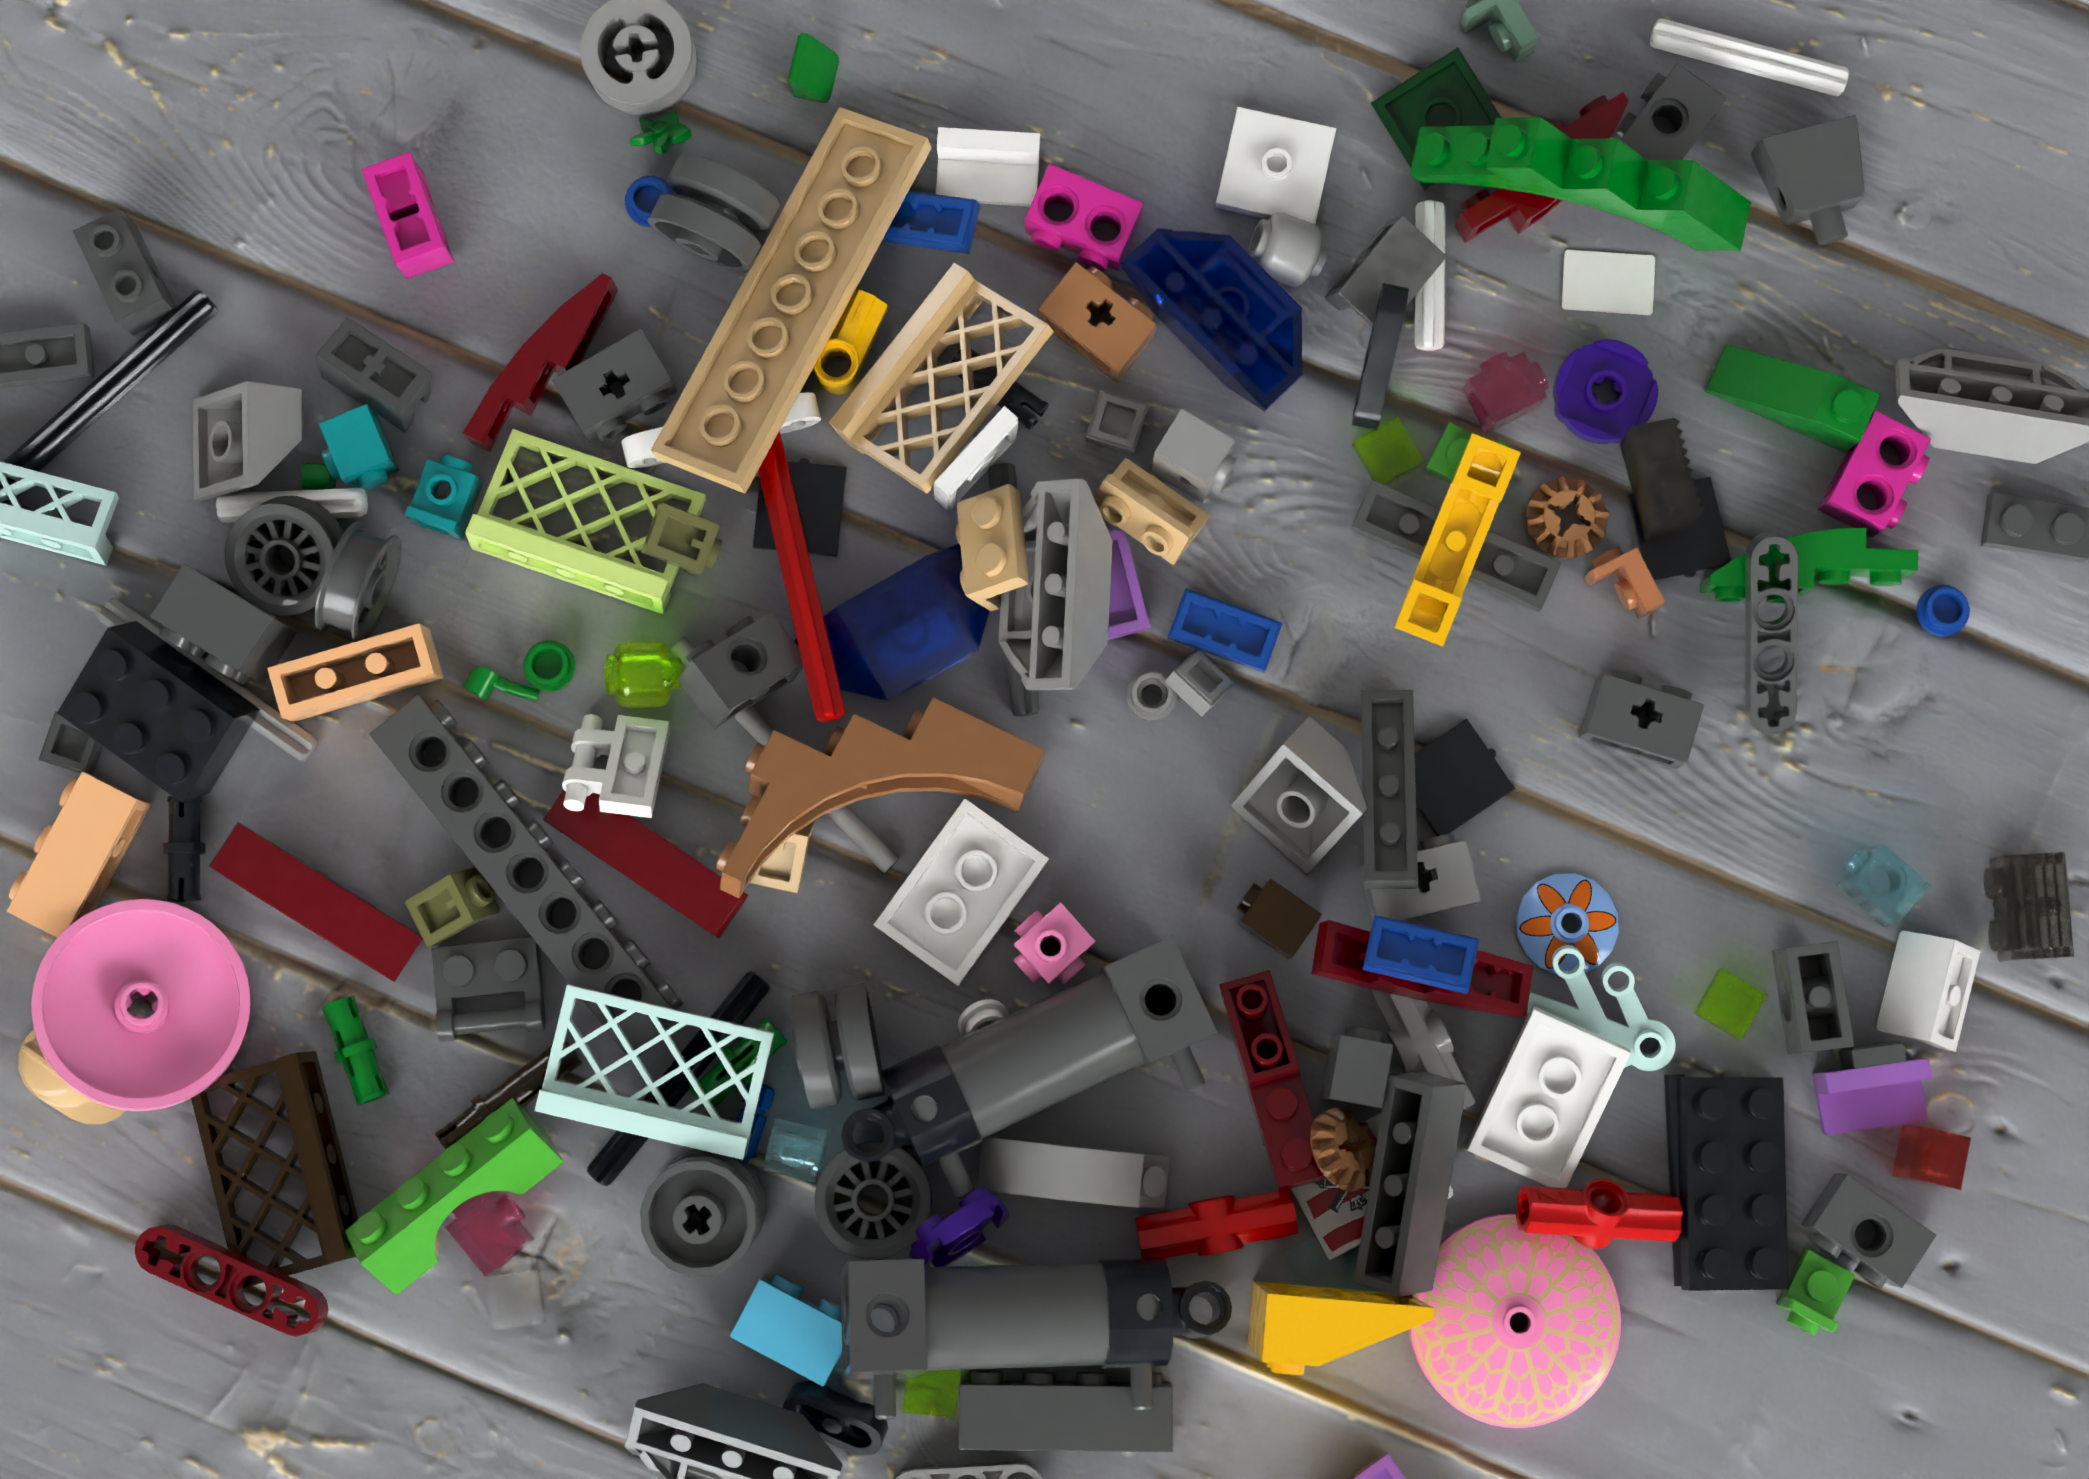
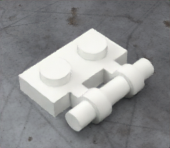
M593 714L585 715L582 720L581 729L576 730L573 736L571 749L575 755L572 767L568 768L564 775L562 784L563 790L566 791L564 807L571 811H581L584 809L586 796L597 793L600 794V812L652 818L670 735L669 721L618 715L615 730L606 731L601 730L603 720L599 716ZM600 755H609L606 770L593 768L595 758Z

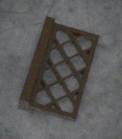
M316 1051L293 1053L276 1058L277 1060L222 1075L207 1089L191 1098L228 1249L247 1257L246 1253L255 1238L276 1251L268 1267L288 1276L357 1257L344 1231L358 1221V1216ZM277 1072L282 1093L274 1108L252 1096L262 1076ZM247 1081L244 1089H241L238 1086L234 1085L236 1083ZM223 1088L238 1098L226 1121L212 1114L207 1096L208 1091ZM247 1104L268 1116L256 1140L235 1128ZM285 1108L287 1110L288 1117L282 1114ZM277 1122L290 1129L293 1134L295 1144L286 1159L265 1147ZM215 1127L221 1130L218 1136ZM229 1136L251 1149L239 1172L226 1166L223 1161L221 1151ZM259 1155L281 1167L269 1191L247 1179ZM298 1159H299L300 1167H298V1166L295 1165V1163L297 1162ZM290 1173L304 1181L307 1196L299 1210L277 1197ZM228 1179L233 1181L231 1186H229ZM242 1187L263 1200L251 1224L237 1216L234 1201ZM272 1206L294 1219L282 1242L260 1230ZM310 1210L312 1211L313 1219L308 1216ZM302 1225L317 1233L322 1251L321 1256L307 1259L290 1248ZM240 1229L246 1232L243 1238ZM285 1257L294 1262L280 1267ZM251 1275L244 1282L243 1288L264 1282L259 1277Z

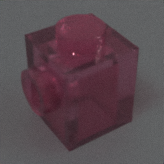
M1503 352L1483 362L1479 366L1482 372L1469 378L1462 389L1485 434L1540 408L1548 397L1545 390L1549 386L1540 365L1536 361L1530 363L1525 352L1509 358L1507 352Z
M495 1191L487 1192L483 1196H474L460 1204L452 1211L456 1218L445 1227L484 1276L497 1272L535 1240L521 1223L526 1216L519 1205L507 1193L499 1197Z

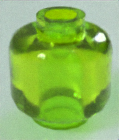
M622 641L616 645L613 654H606L605 691L607 695H614L617 704L621 707H663L668 703L672 689H680L681 687L678 681L682 674L681 661L679 658H671L670 651L664 642Z

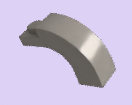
M985 1137L982 1142L977 1188L986 1186L988 1191L1047 1199L1165 1209L1170 1156Z

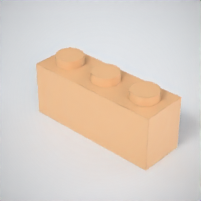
M420 623L267 668L281 718L293 722L444 678L430 629Z
M83 771L79 778L72 779L62 792L59 801L62 809L53 826H46L39 835L34 847V852L37 855L28 872H22L14 881L9 892V898L12 902L6 911L57 938L76 920L96 909L151 806L150 803Z

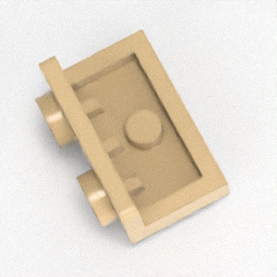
M1127 458L1122 461L1113 474L1106 476L1094 497L1101 516L1105 521L1119 527L1141 542L1151 553L1161 556L1172 565H1175L1204 527L1210 516Z
M1010 484L957 503L958 524L956 526V537L961 547L963 567L960 573V583L966 597L989 611L1000 609V594L1029 584L1020 491Z

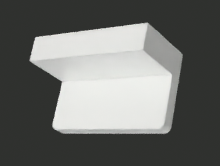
M938 127L936 194L974 199L979 204L1031 206L1038 190L1040 133Z
M1901 931L1898 936L1876 1025L1877 1030L1886 1034L1916 1039L1939 1049L1956 1052L1981 951L1955 939Z

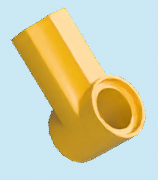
M860 289L855 290L814 366L817 381L829 393L836 395L846 394L855 389L860 382L862 366L889 309V305L876 296ZM833 357H844L851 362L848 372L840 377L829 376L823 371L824 365Z

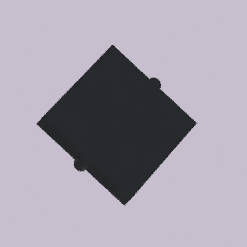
M802 458L800 462L788 461L809 554L838 557L847 468L810 464L807 458ZM760 482L753 548L776 551Z
M1711 476L1678 484L1668 480L1663 484V487L1627 495L1641 556L1654 581L1683 574L1686 578H1692L1697 571L1724 566L1731 561Z
M1465 719L1415 753L1416 810H1420L1437 836L1451 833L1515 789L1495 760L1496 751L1486 747L1468 719Z

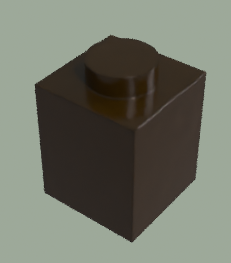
M1271 878L1265 883L1263 888L1253 883L1237 906V909L1244 913L1238 925L1287 959H1291L1322 915Z

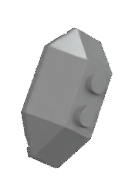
M1945 348L1924 352L1911 359L1908 357L1902 358L1897 362V403L1920 432L1931 438L1929 443L1933 448L2036 464L2089 442V388L2085 389L2073 378L2043 364Z
M1081 478L1036 482L1030 493L1031 499L1022 508L1029 584L1001 594L998 642L1012 666L1022 677L1021 681L1025 688L1031 691L1076 689L1108 644L1113 541L1087 481Z

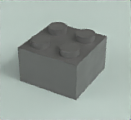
M186 564L182 565L150 615V618L164 625L159 634L160 636L200 659L205 651L209 654L205 658L204 663L243 685L249 677L265 684L269 677L267 668L277 665L297 633Z

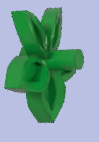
M674 111L664 114L658 121L640 117L639 121L643 133L631 137L630 144L631 146H642L653 143L654 151L663 154L669 151L670 143L673 145L683 143L691 138L692 135L691 130L679 122L678 113Z

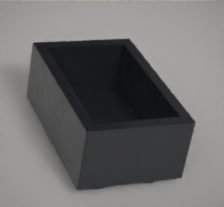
M133 621L107 628L57 713L181 803H185L210 793L260 712V709L142 624Z

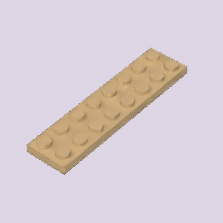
M841 107L838 108L651 449L656 459L746 494L932 149L928 137Z

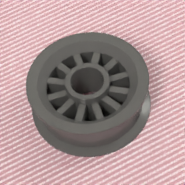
M280 496L267 500L247 511L232 526L225 544V565L228 576L237 592L247 602L263 612L280 616H290L306 612L316 606L317 595L325 569L338 541L344 534L343 529L327 509L310 499L299 496ZM299 526L304 529L301 533L299 532ZM312 537L315 543H311L309 538ZM280 545L286 546L292 551L295 558L294 566L288 565L282 560L279 553ZM319 552L320 557L314 556V553ZM255 555H259L260 558L255 559ZM259 568H262L264 570V575L262 574ZM272 579H276L275 585L271 583Z
M355 522L347 528L329 559L318 591L315 606V625L319 630L324 631L330 626H334L352 633L354 642L367 639L372 634L384 613L397 578L402 549L401 540L398 536L392 535L386 540L365 533L364 525L360 522Z
M882 1141L862 1142L856 1144V1146L863 1151L869 1152L880 1147ZM901 1147L889 1152L879 1160L881 1165L876 1178H873L870 1162L856 1160L845 1149L835 1155L823 1169L815 1190L816 1216L824 1234L842 1251L865 1259H880L895 1255L906 1249L918 1238L915 1230L924 1221L929 1219L932 1208V1190L929 1178L920 1162ZM860 1162L862 1163L865 1181H862L851 1169L852 1166ZM891 1164L900 1171L887 1182L884 1178L888 1165ZM844 1174L856 1186L855 1189L838 1184ZM905 1176L910 1184V1188L894 1191L892 1187ZM876 1184L885 1189L889 1201L883 1213L872 1215L862 1209L859 1196L865 1186ZM836 1192L852 1197V1201L835 1204ZM908 1195L913 1196L912 1207L895 1202L896 1198ZM853 1208L855 1213L843 1223L837 1212ZM892 1210L909 1215L904 1225L891 1213ZM859 1218H862L863 1222L859 1235H856L848 1228ZM885 1218L897 1232L886 1237L882 1219ZM871 1222H875L878 1239L866 1238Z

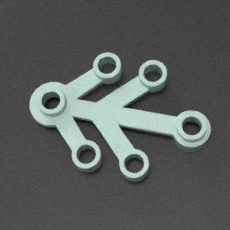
M1564 945L1555 950L1552 955V966L1556 974L1565 979L1578 1008L1530 991L1527 1013L1529 1014L1533 1005L1629 1048L1631 1054L1625 1067L1633 1065L1643 1071H1655L1666 1066L1675 1053L1676 1043L1674 1035L1670 1028L1662 1021L1647 1018L1633 988L1635 979L1630 968L1623 963H1611L1605 967L1601 975V981L1605 990L1610 995L1615 996L1619 1002L1628 1024L1625 1025L1606 1018L1584 972L1585 961L1580 950L1571 945ZM1568 953L1574 954L1578 958L1577 966L1574 969L1565 971L1558 966L1561 956ZM1622 971L1627 974V982L1623 987L1613 988L1608 984L1609 976L1613 972ZM1652 1037L1659 1041V1047L1654 1053L1645 1054L1640 1051V1044L1645 1038Z

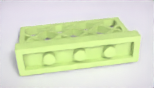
M512 429L477 515L472 514L465 533L473 550L664 615L671 598L670 590L679 567L667 563L664 573L643 567L636 552L643 548L647 536L631 543L621 521L647 509L653 519L656 512L654 506L672 498L690 504L687 512L699 517L706 501V496L703 493ZM523 447L540 453L547 467L519 479L513 462L519 448ZM550 457L561 461L552 464ZM574 466L588 469L595 484L567 495L558 473ZM510 473L513 482L504 485ZM598 473L608 476V478L600 480ZM552 477L561 498L534 510L524 488ZM623 482L635 485L643 500L616 511L606 490ZM646 490H649V491H652V492H655V493H658V494H655V495L649 497V495H648V493H647ZM517 491L528 513L510 521L492 515L498 499ZM600 493L610 515L582 526L573 504ZM567 508L576 529L559 537L546 534L539 519ZM533 522L536 527V530L526 527L525 525ZM615 524L625 546L607 554L594 550L588 535ZM582 539L585 546L573 542ZM630 555L633 563L621 558Z

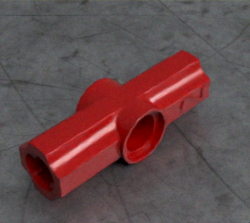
M1594 1179L1586 1185L1585 1189L1522 1186L1517 1195L1516 1220L1518 1229L1523 1230L1525 1233L1569 1235L1586 1247L1601 1249L1610 1245L1614 1238L1676 1242L1682 1231L1681 1219L1683 1210L1679 1197L1626 1192L1619 1184L1611 1180Z
M1290 1189L1235 1198V1195L1215 1197L1188 1203L1189 1207L1171 1211L1164 1210L1134 1217L1142 1258L1165 1259L1192 1253H1198V1256L1212 1255L1244 1248L1245 1243L1261 1240L1268 1241L1299 1234L1296 1211Z

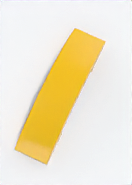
M1474 433L1471 434L1416 567L1394 628L1443 647L1462 601L1461 597L1521 452Z

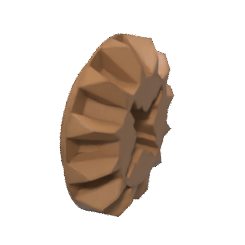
M1562 476L1544 483L1533 494L1526 510V526L1533 542L1542 551L1557 558L1572 559L1591 552L1600 543L1606 534L1609 511L1606 509L1602 499V492L1596 491L1587 484L1585 479L1578 480ZM1575 499L1577 500L1575 516L1582 519L1581 522L1584 524H1572L1563 532L1562 536H1559L1561 518L1554 514L1555 511L1553 510L1555 508L1564 510Z
M1335 1107L1318 1115L1313 1122L1310 1134L1313 1156L1323 1175L1333 1185L1345 1191H1358L1370 1183L1375 1156L1373 1149L1377 1141L1370 1139L1367 1134L1368 1123H1358L1353 1110L1342 1112L1338 1107ZM1342 1144L1349 1145L1352 1152H1346L1345 1149L1339 1150L1338 1146Z

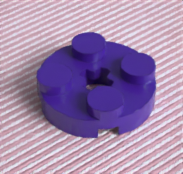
M1604 339L1595 341L1590 345H1585L1580 349L1578 348L1565 359L1556 374L1553 384L1555 416L1561 423L1565 424L1569 431L1583 440L1597 444L1621 443L1646 424L1657 404L1658 385L1647 366L1649 362L1636 348L1617 340ZM1605 379L1613 382L1612 391L1619 395L1617 402L1614 400H1608L1606 404L1598 402L1597 395L1592 392V385L1600 386Z
M981 1186L966 1195L959 1202L961 1208L947 1218H944L939 1213L924 1221L915 1230L918 1239L911 1245L912 1249L909 1255L912 1259H924V1267H930L931 1263L934 1267H946L971 1252L986 1240L982 1234V1229L991 1221L999 1229L1008 1219L1010 1213L997 1194H990L986 1186Z

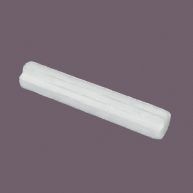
M1425 200L1417 203L1415 207V227L1445 254L1446 206L1443 202ZM1445 260L1414 296V345L1420 350L1434 351L1443 348L1445 344Z
M362 488L229 493L220 495L216 500L217 516L223 523L236 522L247 511L267 500L280 496H299L310 499L327 509L335 518H360L367 514L368 511L367 493Z

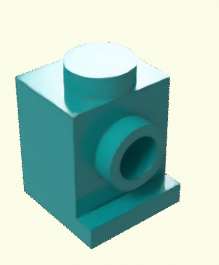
M443 455L440 463L427 459L411 506L407 507L405 516L414 525L463 540L483 482L476 475L470 473L472 465L468 462L448 455ZM442 483L450 484V495L446 499H436L435 496L439 485Z

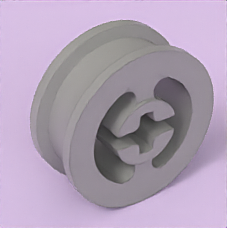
M609 0L592 14L581 36L580 57L588 79L600 98L609 106L622 113L648 116L666 111L676 105L687 94L695 79L698 62L695 43L683 17L673 6L664 0ZM650 27H656L666 32L674 42L673 58L664 73L665 63L661 57L663 52L656 36L648 29ZM613 39V47L617 53L615 59L624 76L631 81L627 84L613 79L606 73L605 56ZM645 48L646 51L642 53V61L634 62L633 58L636 57V49Z

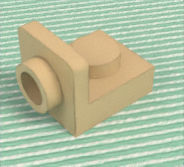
M815 821L789 837L760 866L750 883L798 894L802 882L809 839L813 832Z

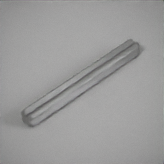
M111 598L100 610L98 619L107 627L133 621L139 622L259 708L260 712L250 727L296 759L306 761L315 751L318 745L316 737L293 721L281 718L279 711L233 679L204 663L203 658H198L160 636L159 634L162 631L160 628L120 600Z

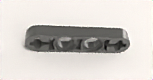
M1768 531L1758 534L1751 540L1745 555V709L1748 718L1758 730L1774 735L1790 728L1797 714L1798 555L1794 545L1785 536L1778 532ZM1774 544L1775 548L1784 553V559L1775 560L1774 576L1779 581L1785 580V585L1770 583L1769 568L1763 561L1759 560L1760 555L1768 553L1769 545ZM1758 580L1767 581L1768 583L1758 585ZM1772 594L1783 597L1785 610L1781 617L1774 621H1764L1759 618L1757 610L1763 598ZM1768 646H1780L1785 653V660L1782 666L1776 671L1771 672L1761 670L1757 663L1760 652ZM1759 681L1774 684V698L1780 706H1784L1783 710L1775 711L1773 720L1768 721L1765 715L1759 712V708L1766 707L1769 702V691L1764 685L1757 686ZM1785 681L1784 686L1777 685V683H1782Z

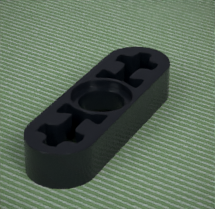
M1387 283L1382 284L1352 416L1353 426L1373 430L1378 429L1409 293V288Z

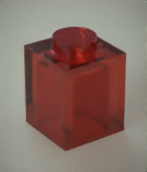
M1902 1125L1892 1177L1941 1188L1961 1190L1971 1137L1922 1126Z

